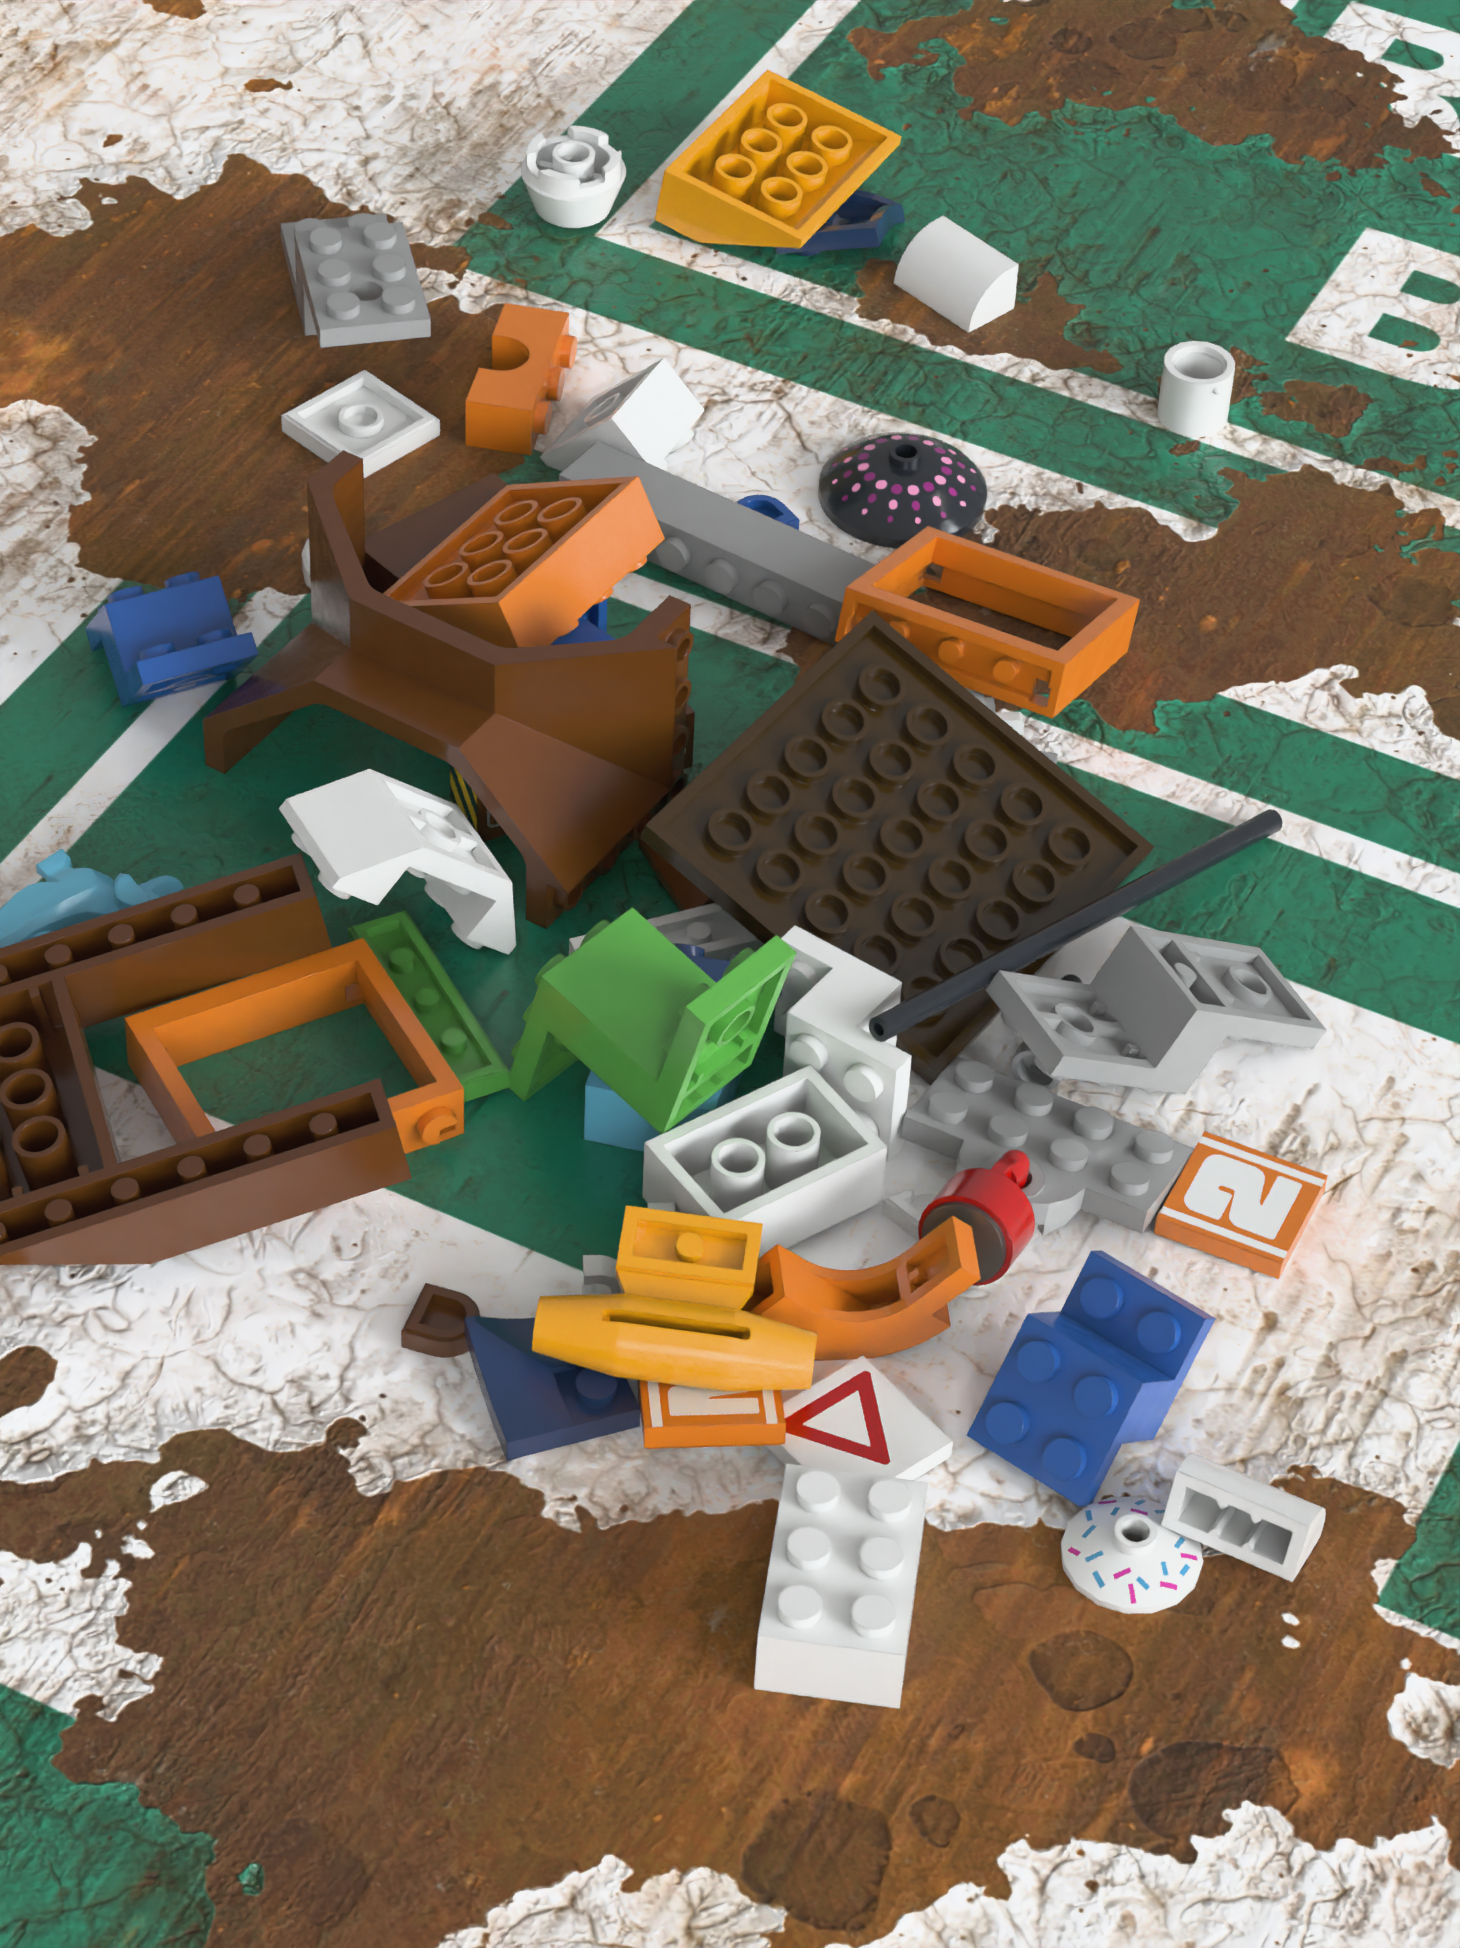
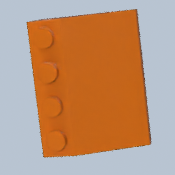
M638 476L506 485L383 594L496 646L504 648L551 645L558 637L573 631L579 624L578 619L593 605L609 598L613 593L612 587L626 574L641 568L647 561L646 556L665 538Z

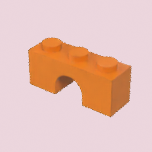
M509 303L504 304L492 334V370L478 368L465 401L466 446L531 456L539 434L547 435L552 417V401L559 402L563 393L564 368L572 369L576 357L577 337L569 335L568 312Z

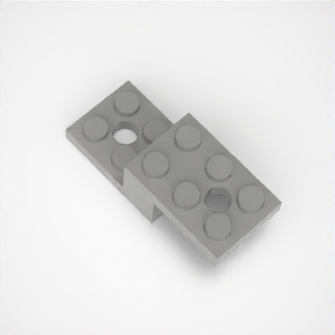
M358 213L351 217L321 220L306 218L298 222L280 223L281 243L305 336L317 335L320 348L431 337V318L403 222L388 223L386 213L373 215Z
M1136 926L1129 927L1090 984L999 970L986 988L987 993L1002 1011L1001 1018L1003 1022L1020 1035L1033 1052V1061L1036 1066L1049 1077L1057 1080L1069 1078L1091 1081L1106 1087L1112 1084L1135 1087L1150 1093L1157 1090L1186 1094L1226 1038L1234 1041H1239L1242 1038L1263 1041L1275 1047L1289 1045L1314 1049L1327 1031L1261 948Z

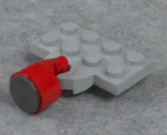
M958 1056L945 1068L905 1114L900 1138L957 1160L954 1176L948 1180L922 1212L918 1225L919 1240H921L951 1216L971 1226L981 1277L980 1280L973 1284L975 1286L993 1283L1007 1272L1031 1241L1035 1225H1038L1037 1228L1043 1236L1065 1226L1080 1209L1142 1234L1165 1203L1195 1149L1174 1141L1163 1132L1143 1129L1117 1119L1101 1108L1081 1105L1053 1094L1042 1085L1022 1082L994 1071L983 1062L966 1060Z

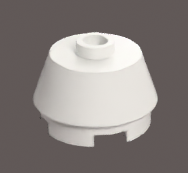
M568 126L567 135L554 136L549 139L543 136V132L537 134L527 145L526 157L521 164L520 170L538 215L553 225L567 228L587 227L605 219L626 177V166L621 159V150L617 152L609 145V135L600 130L585 126Z

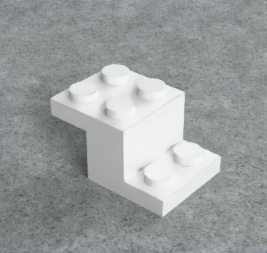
M794 925L781 938L797 953L783 985L782 995L776 1002L774 1031L785 1037L783 1077L811 1065L887 1146L886 1161L889 1162L903 1147L904 1139L900 1138L907 1109L912 1056L896 1048L897 1035L884 1042L874 1039L869 1031V1021L876 1015L900 1003L902 982Z

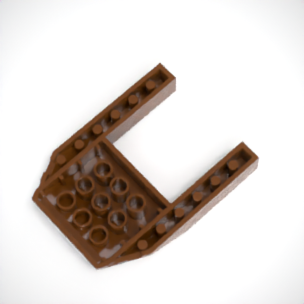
M301 852L0 948V1265L153 1264L412 1179L398 1129L380 1078L121 1162L83 1028L332 949L317 896Z

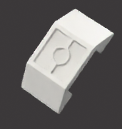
M367 769L287 798L279 807V810L294 831L291 835L293 842L303 852L311 856L320 870L318 874L319 881L326 889L339 898L349 899L351 896L378 905L405 870H407L412 875L426 880L427 884L424 886L426 893L437 904L446 909L454 921L451 925L453 932L464 943L475 949H481L484 945L507 955L516 947L512 881L457 804L374 770Z

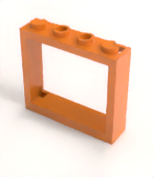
M927 526L846 586L835 641L839 642L864 617L873 611L963 687L1053 719L1127 653L1140 599ZM930 563L943 567L941 578L926 573L927 566ZM923 585L1072 637V639L1056 651L919 603L907 597ZM1039 679L1049 682L1048 688L1051 689L1049 698L1036 693Z
M364 938L124 1018L128 1064L176 1144L216 1132L177 1067L363 1003L419 1086L417 1089L387 1099L404 1153L407 1154L430 1145L440 1144L441 1141L464 1134V1087Z

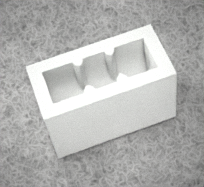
M942 216L925 226L910 242L898 264L894 284L969 333L1014 309L1019 264L945 216Z
M1190 1453L1176 1470L1161 1526L1293 1582L1320 1539L1326 1510L1321 1506L1200 1455Z

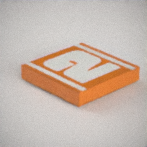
M1204 1131L1156 1217L1154 1233L1279 1279L1325 1191L1328 1175Z
M637 1380L644 1448L785 1444L786 1421L781 1390L723 1392Z

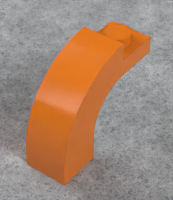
M951 1216L896 1258L874 1267L857 1270H837L821 1267L777 1244L758 1259L753 1297H750L741 1310L818 1333L814 1359L816 1361L857 1359L862 1355L866 1359H871L906 1350L933 1338L949 1328L951 1324L947 1303L981 1279L972 1227Z

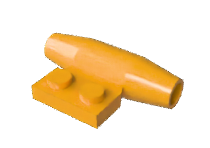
M626 1205L616 1262V1279L622 1293L540 1296L535 1316L532 1352L613 1377L723 1392L798 1390L811 1388L818 1333L741 1310L750 1297H753L762 1238V1223Z

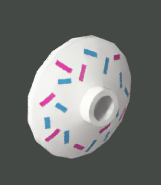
M1109 1497L1085 1506L1069 1521L1060 1548L1063 1570L1077 1591L1099 1606L1124 1614L1155 1613L1177 1605L1195 1588L1203 1565L1200 1542L1161 1526L1166 1509L1164 1504L1141 1497Z

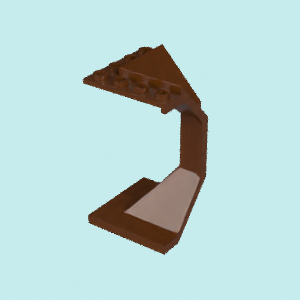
M343 450L307 481L312 623L203 719L205 765L226 774L296 709L313 704L327 705L449 763L460 773L521 852L526 864V920L547 929L565 910L570 911L578 904L584 890L599 875L604 876L611 871L618 856L634 840L639 841L645 825L687 785V774L684 773V752L689 739V729L686 727V705L691 693V682L688 680V657L693 646V634L690 632L691 604L669 595L631 633L616 640L522 648H504L489 643L384 595L369 585L366 579L363 459Z

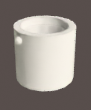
M1188 341L1181 342L1166 352L1157 409V417L1164 427L1171 432L1188 437L1211 436L1223 429L1227 424L1235 371V361L1228 351L1221 346L1209 342Z

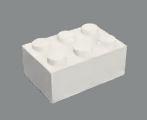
M809 1065L644 1142L642 1197L647 1203L675 1202V1212L762 1223L760 1258L777 1244L788 1248L882 1202L887 1146L818 1072Z
M786 1463L757 1637L754 1689L900 1709L929 1482Z

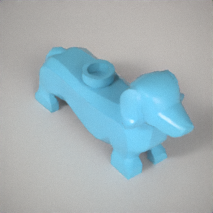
M60 849L36 864L37 873L46 879V882L26 886L0 908V948L183 890V885L177 878L168 875L156 877L148 882L137 885L129 874L120 873L114 881L111 877L90 868H72L71 858L63 849Z

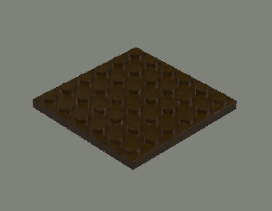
M873 611L864 617L645 825L640 835L642 841L763 944H766L776 935L782 938L796 925L901 981L900 1003L1120 888L1154 849L1150 842ZM1063 947L1021 968L1015 973L1036 976ZM986 988L898 1034L896 1048L912 1056L910 1069L931 1086L945 1068L957 1056L960 1057L1002 1011L987 993Z

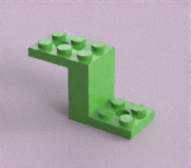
M633 907L612 923L604 919L586 934L578 949L567 957L561 953L555 955L538 972L535 978V984L538 988L534 1000L523 1015L526 1025L522 1037L511 1051L514 1061L509 1074L510 1089L525 1102L580 1059L660 1134H663L672 1129L752 1064L797 952L776 935L756 952L751 947L741 951L727 966L723 973V978L715 982Z

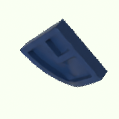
M857 189L801 248L776 247L777 254L795 253L799 256H812L825 250L880 247L883 238L892 226L904 223L903 206L885 197Z
M475 1315L464 1318V1333L476 1376L507 1461L640 1427V1407L627 1378L613 1377L532 1352L535 1318L503 1319Z

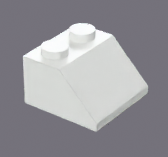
M665 358L592 397L540 458L546 466L564 471L593 444L600 441L665 470L668 463L664 458L667 454H672L680 449L693 437L694 433L690 427L705 410Z

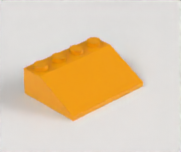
M767 69L664 170L654 220L699 243L801 248L900 145L902 136Z

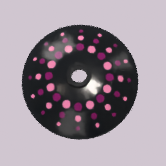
M888 432L858 439L834 453L821 470L818 497L826 516L845 533L873 545L898 549L927 526L958 537L967 534L978 524L984 514L987 502V485L978 466L954 446L937 438L922 434Z

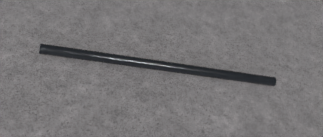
M1268 809L876 1015L869 1021L871 1035L877 1041L884 1042L988 987L999 970L1016 972L1273 835L1282 828L1283 822L1280 814L1273 809Z

